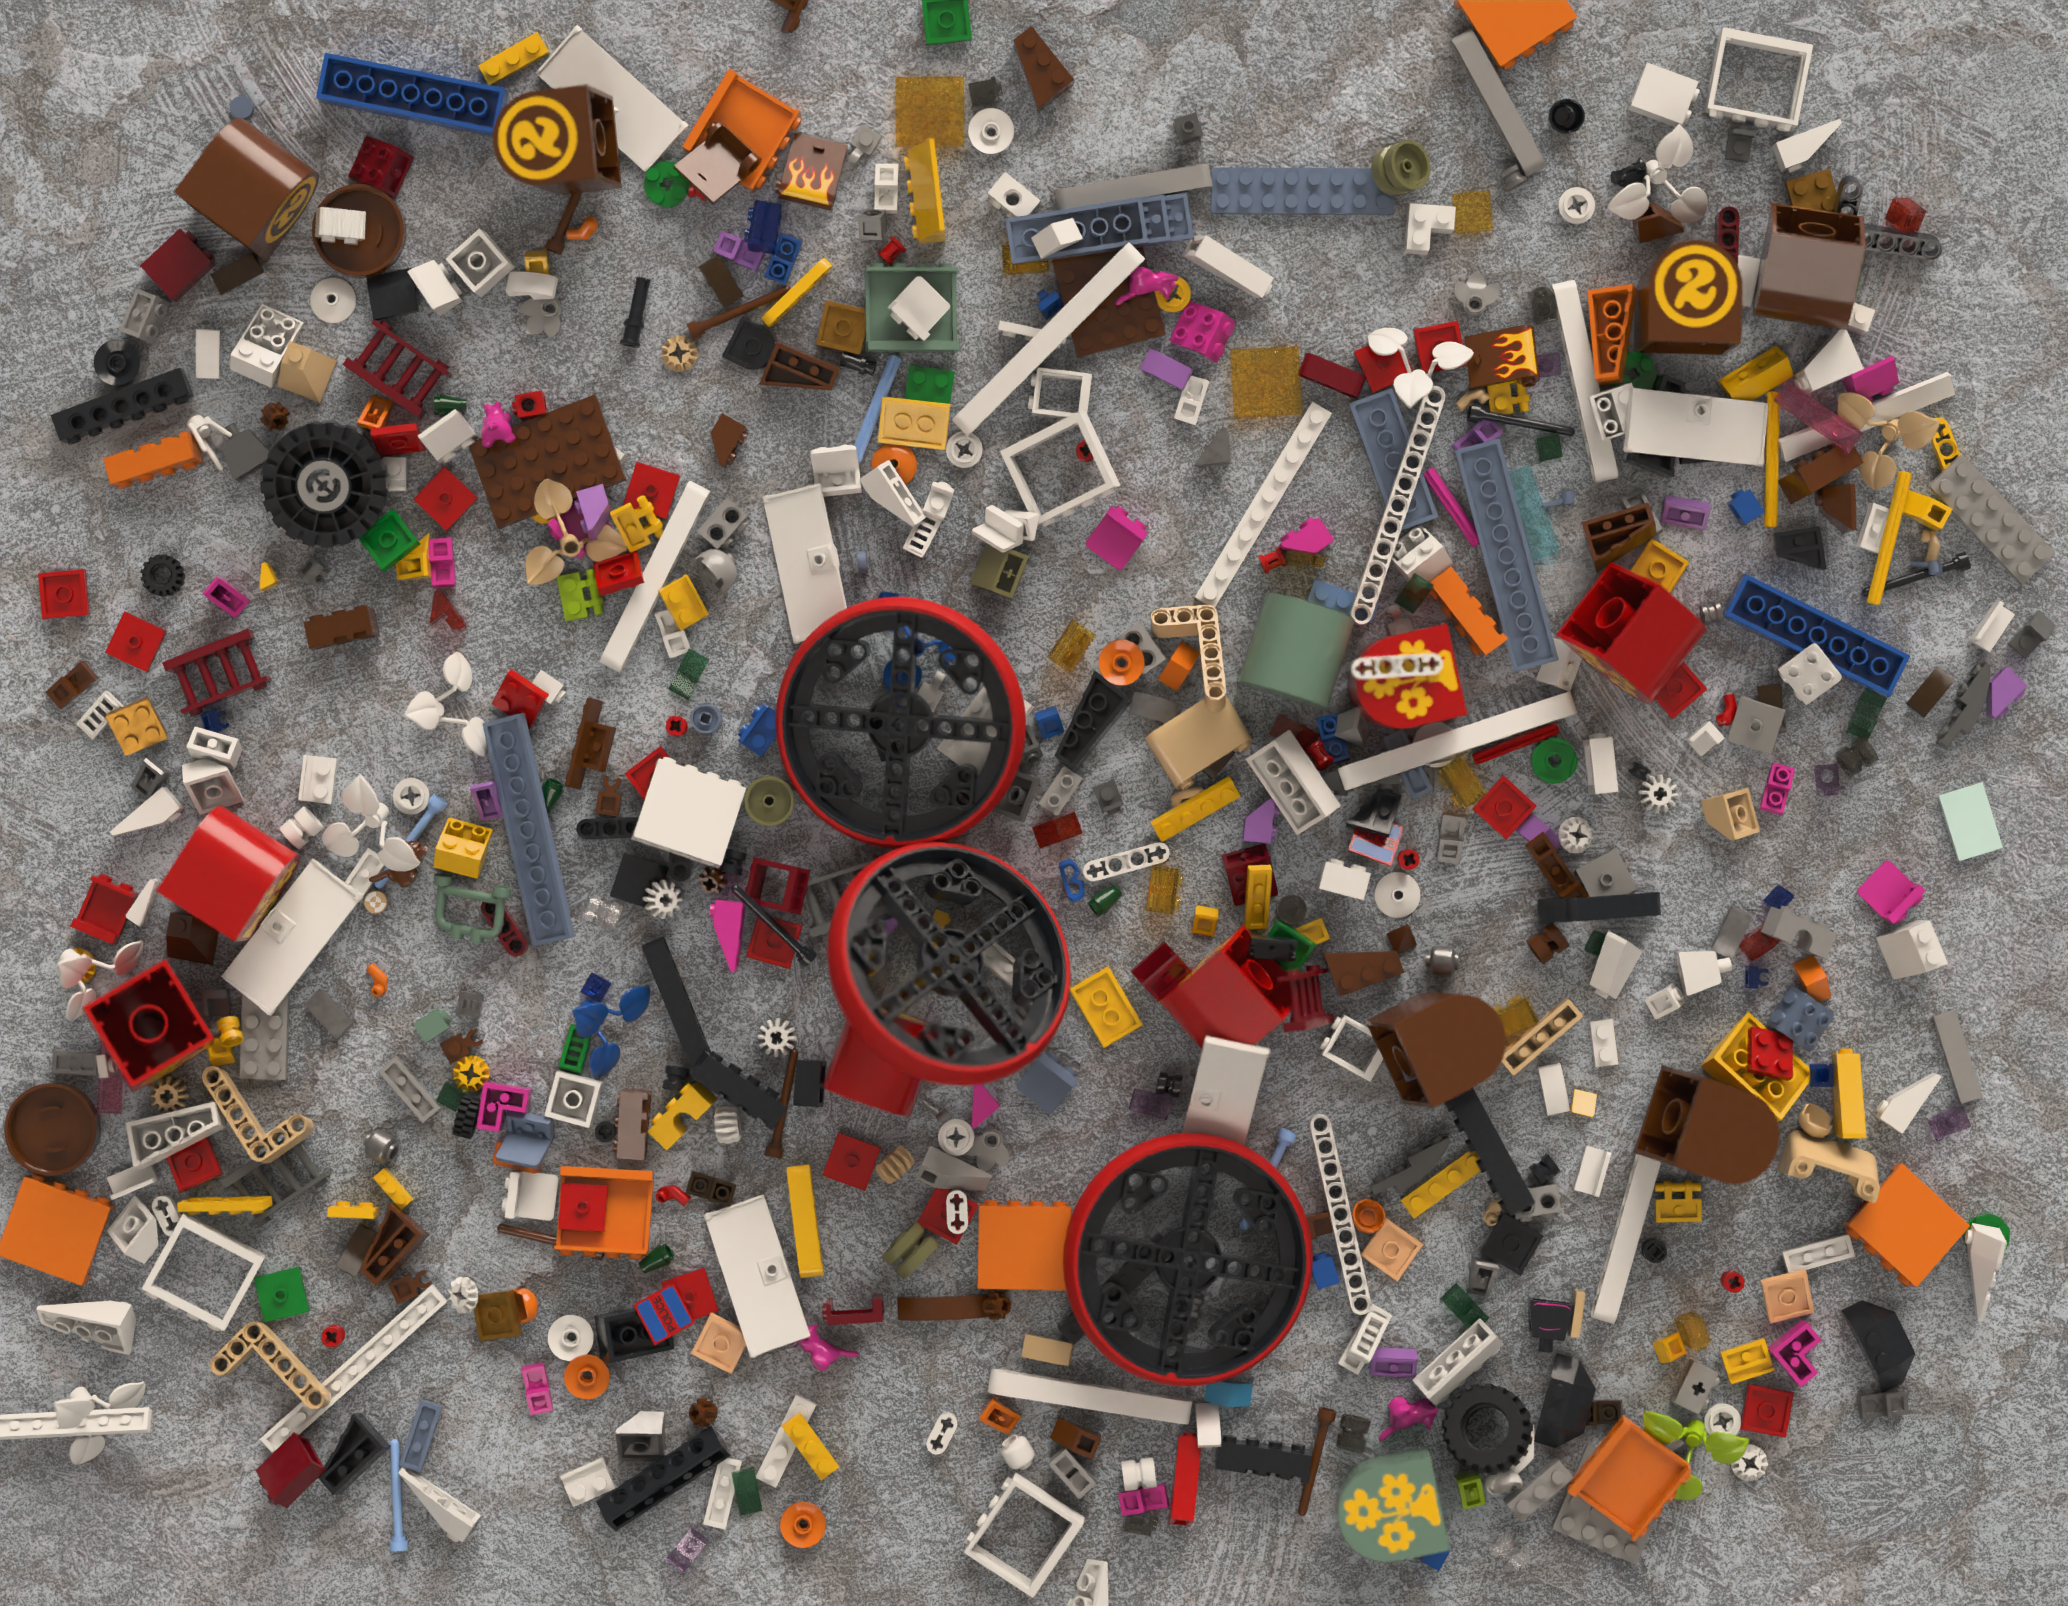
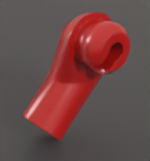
M1734 693L1723 696L1725 710L1722 714L1716 716V722L1719 726H1729L1734 720L1737 711Z
M676 1185L661 1187L656 1193V1200L658 1202L664 1203L665 1201L675 1199L683 1207L691 1199Z

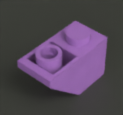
M603 484L576 491L578 500L574 501L578 515L583 513L584 520L580 521L584 534L589 533L591 541L596 540L611 516Z
M2008 666L2002 667L1990 679L1986 697V716L1989 719L2004 716L2009 710L2007 706L2012 701L2017 702L2025 694L2023 690L2027 685Z
M1272 797L1245 817L1242 841L1271 844V839L1276 838L1277 826H1273L1274 816L1278 817L1279 808Z

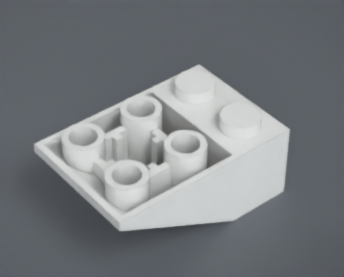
M261 304L231 353L230 370L272 388L279 377L281 362L290 341L296 342L304 322Z

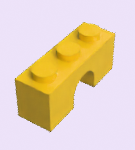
M698 1081L693 1085L688 1083L680 1091L682 1096L678 1100L673 1098L665 1106L668 1111L664 1115L659 1113L650 1122L653 1126L647 1132L666 1151L688 1130L680 1119V1113H688L697 1121L717 1101V1098Z

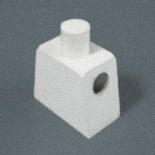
M1715 951L1675 952L1683 995H1692L1722 983L1720 973L1732 971L1730 958L1717 960Z

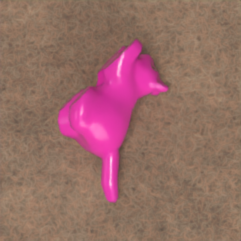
M1138 266L1130 274L1129 291L1121 295L1115 304L1118 306L1136 295L1152 291H1159L1163 294L1164 298L1169 300L1170 294L1176 288L1174 281H1177L1179 277L1162 271L1153 273L1152 270L1146 267Z
M498 401L494 405L485 404L486 417L483 418V426L481 428L482 445L485 448H490L497 440H503L507 444L512 443L515 440V435L512 433L511 426L509 425L511 415L503 413L501 404Z
M817 1324L808 1326L810 1337L796 1342L803 1351L811 1354L810 1360L812 1365L820 1371L827 1370L840 1356L852 1358L859 1355L858 1351L837 1348L835 1345L819 1338Z
M1404 1397L1393 1398L1388 1403L1390 1427L1381 1433L1378 1440L1382 1442L1397 1430L1407 1429L1418 1423L1426 1425L1431 1430V1425L1437 1415L1438 1408L1433 1407V1403L1428 1398L1420 1399L1413 1404H1410Z

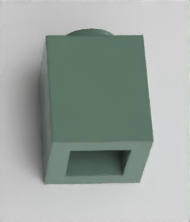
M437 1008L413 1023L424 1042L427 1043L452 1027L450 1025L452 1020L445 1010L441 1011L440 1008Z

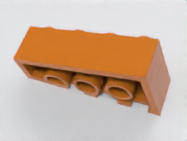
M1633 284L1587 290L1595 380L1600 386L1623 382L1637 289Z
M184 431L179 433L180 438L166 437L160 439L159 445H156V443L141 445L138 447V452H134V449L105 457L103 461L110 485L118 486V489H124L132 486L131 482L140 480V483L154 480L153 476L162 474L165 477L176 474L175 470L195 469L198 467V463L203 462L199 444L192 433Z
M1449 567L1427 583L1429 587L1427 592L1434 601L1436 599L1439 600L1442 605L1440 608L1447 619L1452 618L1455 622L1454 629L1461 638L1465 636L1469 641L1467 646L1474 656L1479 655L1481 658L1508 639L1504 633L1499 635L1496 632L1497 627L1494 620L1487 614L1483 615L1482 605L1474 596L1470 597L1468 594L1470 592L1469 588L1452 567Z

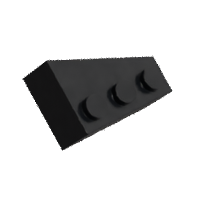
M362 1413L352 1414L345 1432L342 1433L339 1443L324 1466L326 1470L318 1477L332 1495L342 1494L391 1447Z

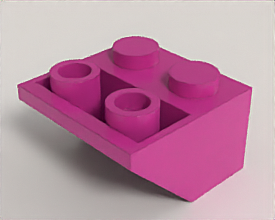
M1311 517L1299 526L1300 531L1294 533L1292 530L1280 539L1282 543L1278 547H1280L1281 551L1314 556L1330 545L1334 538L1320 518L1313 520Z

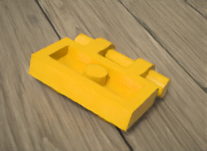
M1516 380L1486 386V392L1489 394V412L1510 415L1514 413L1513 405L1519 404L1520 412L1529 411L1528 402H1530V396L1527 395L1526 387L1518 384ZM1510 384H1516L1518 396H1511Z
M644 495L637 498L640 505L639 508L634 510L632 504L628 503L610 512L630 553L651 544L648 535L654 533L656 538H661L663 534V525L660 519L656 518L652 503L648 502ZM645 516L648 525L643 526L639 518Z
M1671 1180L1655 1183L1654 1192H1663V1199H1654L1655 1222H1702V1199L1692 1198V1192L1701 1191V1183L1692 1182L1691 1180H1684L1683 1183H1671ZM1672 1192H1684V1198L1672 1199Z

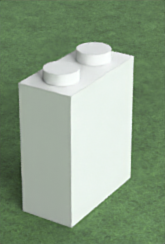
M1647 62L1642 69L1628 110L1673 127H1677V125L1682 126L1683 123L1687 124L1692 112L1688 110L1690 103L1695 102L1700 89L1696 88L1699 81Z

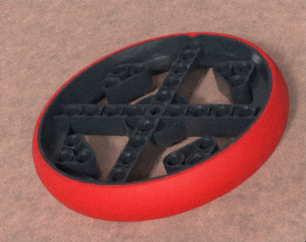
M886 597L868 600L836 613L818 626L805 639L792 657L784 674L777 698L775 726L779 754L784 769L793 787L807 806L825 823L852 839L878 847L898 849L918 843L949 841L976 826L993 811L1009 790L1017 774L1025 745L1026 716L1022 691L1009 660L996 642L979 625L963 614L932 601L909 597ZM902 626L910 628L911 636L909 638L901 634ZM894 631L890 691L880 695L869 709L810 704L815 686L822 672L827 682L837 683L870 656L871 646L861 638L874 633ZM918 633L934 637L950 646L940 653L938 662L963 693L973 695L980 691L984 685L990 701L992 719L935 715L932 713L928 703L921 696L914 693ZM833 643L840 645V655L832 652L831 647ZM856 645L863 647L864 655L862 657L855 654L854 647ZM901 649H906L909 652V660L901 659L899 654ZM946 653H952L955 656L956 661L954 664L946 662ZM969 655H975L978 658L977 666L969 664ZM832 666L840 670L838 678L831 675L830 668ZM899 672L907 674V683L904 684L899 681ZM967 678H974L976 680V689H970L967 686ZM898 695H903L907 699L906 706H900L897 703ZM806 710H810L814 713V721H808L806 719ZM829 712L836 714V723H831L828 720L827 715ZM851 714H856L857 716H859V725H854L851 723ZM874 716H879L882 719V727H876L873 724ZM900 718L901 722L905 723L902 728H900L899 724H896V721ZM919 720H925L927 722V731H922L921 729H919ZM942 722H948L950 724V733H945L942 731ZM964 724H971L973 726V735H968L964 732ZM987 726L996 728L997 735L995 737L987 734ZM809 728L868 733L872 743L886 754L883 813L867 809L851 800L862 792V781L836 752H827L817 760L811 744ZM931 738L991 743L986 762L979 775L974 765L969 763L961 765L930 792V802L939 809L924 814L907 816L910 756L922 751L928 745ZM895 741H901L903 743V752L895 750ZM826 758H831L834 761L835 766L833 769L826 767ZM893 764L901 765L903 769L902 774L894 773L892 769ZM961 770H968L971 774V779L967 781L962 779L960 775ZM825 780L833 784L832 791H827L824 788L823 783ZM850 782L855 785V793L847 791L846 783ZM893 786L901 790L900 797L892 795L891 788ZM938 790L946 793V801H940L936 797ZM964 792L968 794L969 803L961 802L959 793ZM891 809H895L899 812V820H894L891 818Z
M947 842L918 843L895 849L874 860L853 878L844 890L831 919L827 944L828 970L836 1000L844 1016L861 1040L874 1053L895 1068L913 1077L932 1083L954 1086L981 1085L997 1081L1012 1075L1036 1059L1050 1043L1063 1020L1070 993L1071 969L1067 944L1062 929L1052 909L1039 891L1012 866L987 852L970 846ZM932 876L925 884V891L931 898L969 905L984 889L1000 900L1006 907L969 935L955 929L942 930L904 882L915 878ZM881 900L918 946L919 950L916 956L918 973L877 1003L869 988L866 977L874 976L885 964L887 926L880 919H872L868 923L866 922L874 906ZM1020 924L1030 941L1032 949L1025 950L1013 963L1012 999L1019 1006H1027L1033 1001L1031 1009L1021 1026L981 978L984 969L982 952ZM870 930H873L876 935H873ZM854 942L858 943L860 948L855 946ZM868 960L872 961L875 966H872ZM931 991L945 997L958 996L996 1045L976 1051H968L975 1044L974 1033L966 1028L940 1023H929L919 1032L915 1039L899 1028L892 1020ZM898 997H901V998L903 999L904 1003L901 1002V1001L898 999ZM881 1009L885 1010L888 1015H885ZM991 1014L994 1015L997 1020H994ZM927 1033L931 1034L933 1039L929 1038ZM942 1051L947 1054L948 1058L943 1055Z
M1179 1133L1153 1138L1135 1145L1111 1160L1097 1173L1079 1198L1068 1224L1063 1250V1272L1067 1296L1073 1313L1089 1340L1104 1356L1125 1371L1148 1381L1172 1386H1200L1221 1382L1247 1371L1265 1359L1279 1346L1297 1321L1309 1291L1313 1264L1312 1239L1304 1210L1287 1180L1270 1162L1252 1149L1236 1141L1204 1133ZM1204 1163H1209L1210 1169L1208 1173L1201 1174V1166ZM1192 1166L1182 1226L1169 1231L1162 1237L1159 1243L1101 1233L1108 1215L1117 1202L1122 1211L1128 1214H1136L1168 1190V1180L1158 1172L1175 1167ZM1217 1171L1234 1177L1248 1187L1238 1188L1233 1194V1202L1256 1234L1262 1237H1269L1276 1231L1279 1244V1263L1221 1253L1217 1240L1207 1231ZM1137 1174L1139 1177L1138 1183L1130 1186L1129 1178ZM1156 1178H1160V1187L1158 1189H1152V1181ZM1205 1186V1194L1197 1197V1188ZM1248 1193L1250 1200L1247 1204L1242 1205L1241 1196ZM1133 1197L1135 1200L1133 1207L1126 1208V1199ZM1267 1197H1271V1206L1268 1208H1264V1199ZM1200 1208V1218L1193 1220L1192 1212ZM1262 1220H1267V1228L1260 1231L1259 1223ZM1196 1231L1197 1239L1194 1242H1188L1189 1233ZM1098 1239H1103V1248L1100 1250H1095V1241ZM1120 1243H1125V1252L1117 1254V1246ZM1147 1246L1149 1249L1148 1255L1140 1258L1139 1250ZM1166 1250H1170V1259L1167 1261H1162V1253ZM1097 1256L1155 1266L1158 1277L1170 1289L1159 1349L1140 1341L1129 1333L1137 1332L1142 1328L1143 1318L1126 1292L1118 1284L1108 1282L1100 1289L1097 1277ZM1188 1256H1190L1193 1259L1192 1262L1188 1261L1187 1265V1263L1184 1262L1185 1257L1188 1258ZM1214 1258L1215 1265L1213 1268L1207 1269V1260ZM1236 1261L1237 1269L1229 1273V1264ZM1258 1265L1259 1273L1256 1276H1251V1268ZM1281 1269V1277L1273 1280V1272ZM1218 1276L1275 1286L1266 1307L1260 1315L1251 1306L1242 1304L1209 1328V1340L1218 1347L1201 1352L1184 1353L1195 1293L1208 1288ZM1183 1277H1188V1285L1180 1288V1280ZM1116 1288L1118 1290L1117 1297L1109 1299V1291ZM1184 1300V1308L1177 1311L1175 1309L1176 1302ZM1112 1311L1114 1313L1113 1319L1110 1322H1104V1315ZM1246 1311H1250V1319L1248 1321L1243 1322V1313ZM1135 1315L1136 1322L1132 1326H1127V1318ZM1179 1322L1181 1325L1180 1330L1177 1333H1172V1325ZM1219 1330H1224V1338L1217 1341L1215 1338L1216 1333ZM1246 1333V1342L1238 1344V1337ZM1175 1345V1354L1167 1356L1169 1346Z

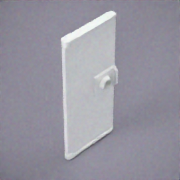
M578 25L573 28L565 40L536 72L553 89L587 84L613 96L618 148L645 172L688 129L689 125L675 115L582 31V28Z
M1630 388L1624 452L1762 467L1764 464L1768 403Z
M821 483L762 497L793 644L804 642L824 621L847 608L839 573L838 553L832 540Z
M313 858L275 908L262 921L258 930L221 977L259 1006L267 1015L272 1016L293 986L356 905L362 900V894L351 888Z
M1205 1037L1182 1133L1210 1134L1245 1145L1269 1050L1263 1047Z
M764 1194L731 1205L730 1207L705 1213L703 1216L713 1241L750 1358H756V1356L810 1337L811 1335Z

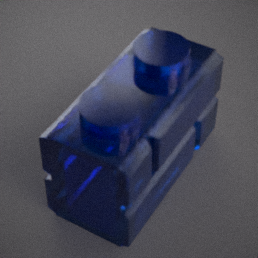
M756 200L754 201V207H749L747 221H751L750 229L746 228L744 233V242H747L749 251L775 254L782 217V205L780 203H767L766 201Z

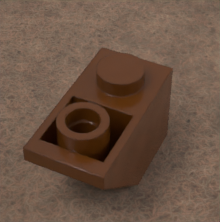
M1650 203L1647 211L1641 217L1632 219L1633 231L1639 243L1650 242L1684 232L1681 222L1676 220L1670 211L1655 203Z
M721 413L712 429L711 436L721 467L726 468L727 464L731 466L737 456L735 450L738 445L742 446L748 433H746V426Z
M1058 1417L1050 1439L1075 1453L1093 1460L1101 1441V1434Z

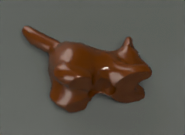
M405 841L412 848L416 858L422 863L429 846L424 845L421 847L419 841ZM417 867L409 871L387 869L370 877L369 881L379 882L388 877L392 882L398 883L400 887L405 888L415 882L418 871Z

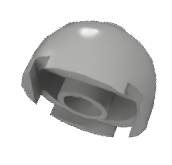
M710 549L701 553L693 560L694 568L698 566L701 570L698 574L699 577L714 593L719 590V595H723L734 585L737 579L736 560L730 553Z

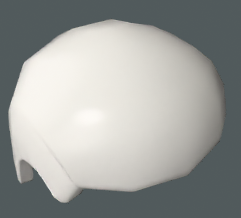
M1509 1467L1507 1472L1503 1473L1500 1471L1496 1475H1488L1485 1486L1492 1495H1499L1504 1492L1510 1494L1513 1486L1521 1489L1523 1482L1519 1474Z

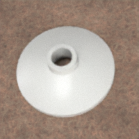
M987 108L973 116L969 124L968 134L971 143L977 150L986 154H997L1004 151L1011 144L1014 136V126L1010 117L1005 112L995 108ZM994 129L996 134L990 137L987 135V131Z
M331 277L320 281L314 287L310 303L313 312L318 318L328 323H340L348 319L354 312L356 294L348 282L340 278ZM331 295L336 297L333 303L328 302V297Z
M1393 872L1385 875L1375 888V902L1378 908L1390 917L1401 918L1408 916L1417 908L1420 901V889L1417 882L1411 876L1402 872ZM1396 891L1402 892V898L1399 900L1394 897Z
M565 1315L558 1318L551 1325L548 1332V1344L551 1351L558 1358L566 1361H571L577 1356L588 1354L594 1342L592 1327L584 1318L577 1315ZM569 1333H574L576 1335V1339L574 1341H570L568 1339Z

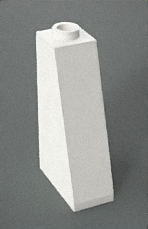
M1207 235L1194 236V239L1189 241L1182 254L1186 259L1255 298H1263L1272 288V276Z

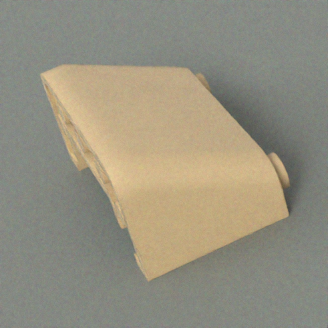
M1227 696L1226 706L1221 711H1210L1205 705L1204 698L1151 732L1145 738L1147 746L1176 790L1189 788L1194 784L1193 779L1196 774L1232 751L1245 752L1252 746L1251 743L1254 742Z
M1794 1130L1789 1133L1777 1167L1778 1171L1804 1179L1812 1174L1815 1164L1847 1174L1845 1181L1853 1186L1854 1196L1876 1203L1880 1186L1877 1162L1873 1154L1824 1137H1811L1803 1130Z

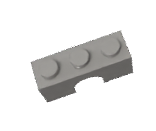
M1781 906L1780 909L1770 908L1761 930L1762 933L1791 944L1795 934L1799 932L1800 937L1796 948L1827 959L1836 937V933L1828 930L1829 925L1816 921V924L1811 923V917L1800 913L1798 916L1793 915L1795 910L1785 906Z
M1556 1456L1538 1470L1539 1474L1534 1480L1521 1489L1517 1488L1503 1500L1521 1522L1574 1479Z

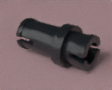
M846 352L842 354L840 360L841 367L859 371L861 375L866 373L873 376L877 365L876 361H870L868 357L864 356L861 358Z

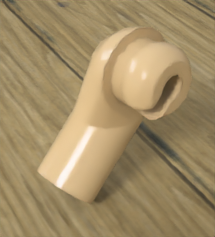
M1483 388L1474 389L1466 392L1455 405L1463 412L1476 399L1480 404H1484L1489 399V394Z
M1923 530L1920 540L1928 544L1925 562L1937 561L1940 550L1937 535L1932 530Z
M1189 787L1172 794L1170 800H1172L1171 806L1174 808L1183 803V799H1190L1202 792V787Z
M1500 1200L1489 1203L1484 1212L1483 1219L1489 1226H1494L1498 1223L1497 1219L1502 1211L1498 1204Z

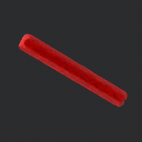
M1556 722L1547 724L1472 754L1473 760L1476 765L1556 735L1559 733V727Z

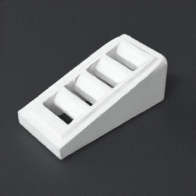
M926 514L927 518L936 522L933 526L923 520L914 525L902 548L924 559L942 520ZM923 525L932 531L929 534L919 529V526ZM918 533L920 535L927 537L928 539L925 542L915 537V534ZM914 541L924 547L921 550L911 545V542Z
M104 691L76 723L92 740L109 724L106 717L98 709L101 708L105 713L111 712L104 705L106 701L113 707L111 711L124 706L109 691ZM93 714L102 721L100 724L91 717ZM87 720L96 727L94 731L85 724Z
M150 879L126 914V918L139 927H144L147 923L160 882L157 879Z
M1369 1311L1364 1317L1346 1353L1365 1364L1369 1363L1389 1321ZM1369 1321L1380 1325V1328L1377 1329L1368 1324ZM1365 1329L1375 1333V1337L1365 1333ZM1361 1338L1371 1342V1345L1369 1346L1360 1341ZM1357 1346L1366 1350V1354L1357 1350Z

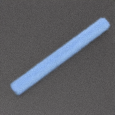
M896 355L889 356L854 446L857 450L858 463L863 458L879 418L882 396H888L900 366L901 358Z

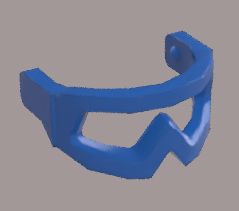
M1071 859L1059 862L1060 874L1069 900L1075 902L1082 899L1085 894L1084 882L1077 879L1080 874L1078 866ZM1068 866H1072L1075 872L1070 878V882L1079 885L1080 893L1072 894L1064 872V869Z

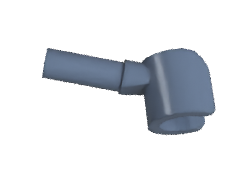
M1562 492V499L1543 503L1544 509L1556 505L1573 504L1574 492Z
M1934 560L1928 562L1911 561V566L1928 568L1930 575L1943 573L1941 562Z

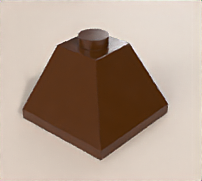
M1855 484L1820 488L1815 493V505L1819 506V512L1842 534L1857 530Z
M170 912L166 933L167 957L213 965L219 931L194 915Z

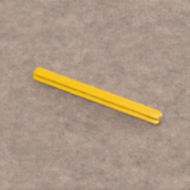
M1770 391L1767 393L1766 401L1768 403L1765 452L1764 526L1774 528L1777 527L1780 393Z
M1906 471L1898 472L1867 603L1872 605L1881 604L1912 474Z

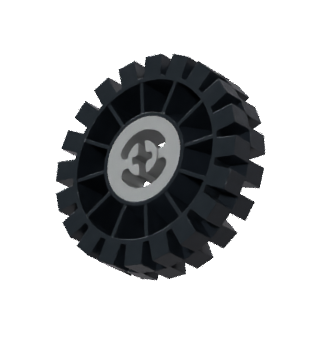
M336 421L309 422L288 432L272 447L261 472L263 480L260 482L261 494H264L265 497L263 504L266 511L271 512L273 516L271 520L278 528L282 527L286 531L285 534L293 540L296 538L303 541L302 544L312 547L321 545V548H333L335 545L340 544L342 546L351 543L356 538H360L375 524L386 505V498L389 495L387 465L384 466L382 459L384 457L379 449H375L371 444L372 440L365 434L361 435L358 433L356 428L348 424L345 426L340 425ZM318 469L329 470L330 474L322 473L313 482L314 491H311L309 487L311 473ZM335 478L339 479L341 485L339 495L332 500L320 499L319 496H328L336 488ZM327 480L329 484L326 488L322 489L320 487L322 482Z

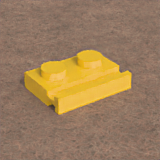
M687 574L658 590L679 631L686 629L704 616L709 615Z
M336 1201V1205L328 1207L327 1217L374 1219L379 1216V1207L373 1206V1202H359V1206L350 1205V1201Z
M1764 1338L1720 1351L1731 1385L1775 1371Z

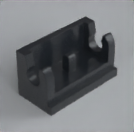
M1249 934L1247 958L1295 961V949L1297 948L1298 941L1290 937Z
M797 1059L794 1106L816 1108L824 1106L825 1089L823 1084L826 1078L827 1061Z

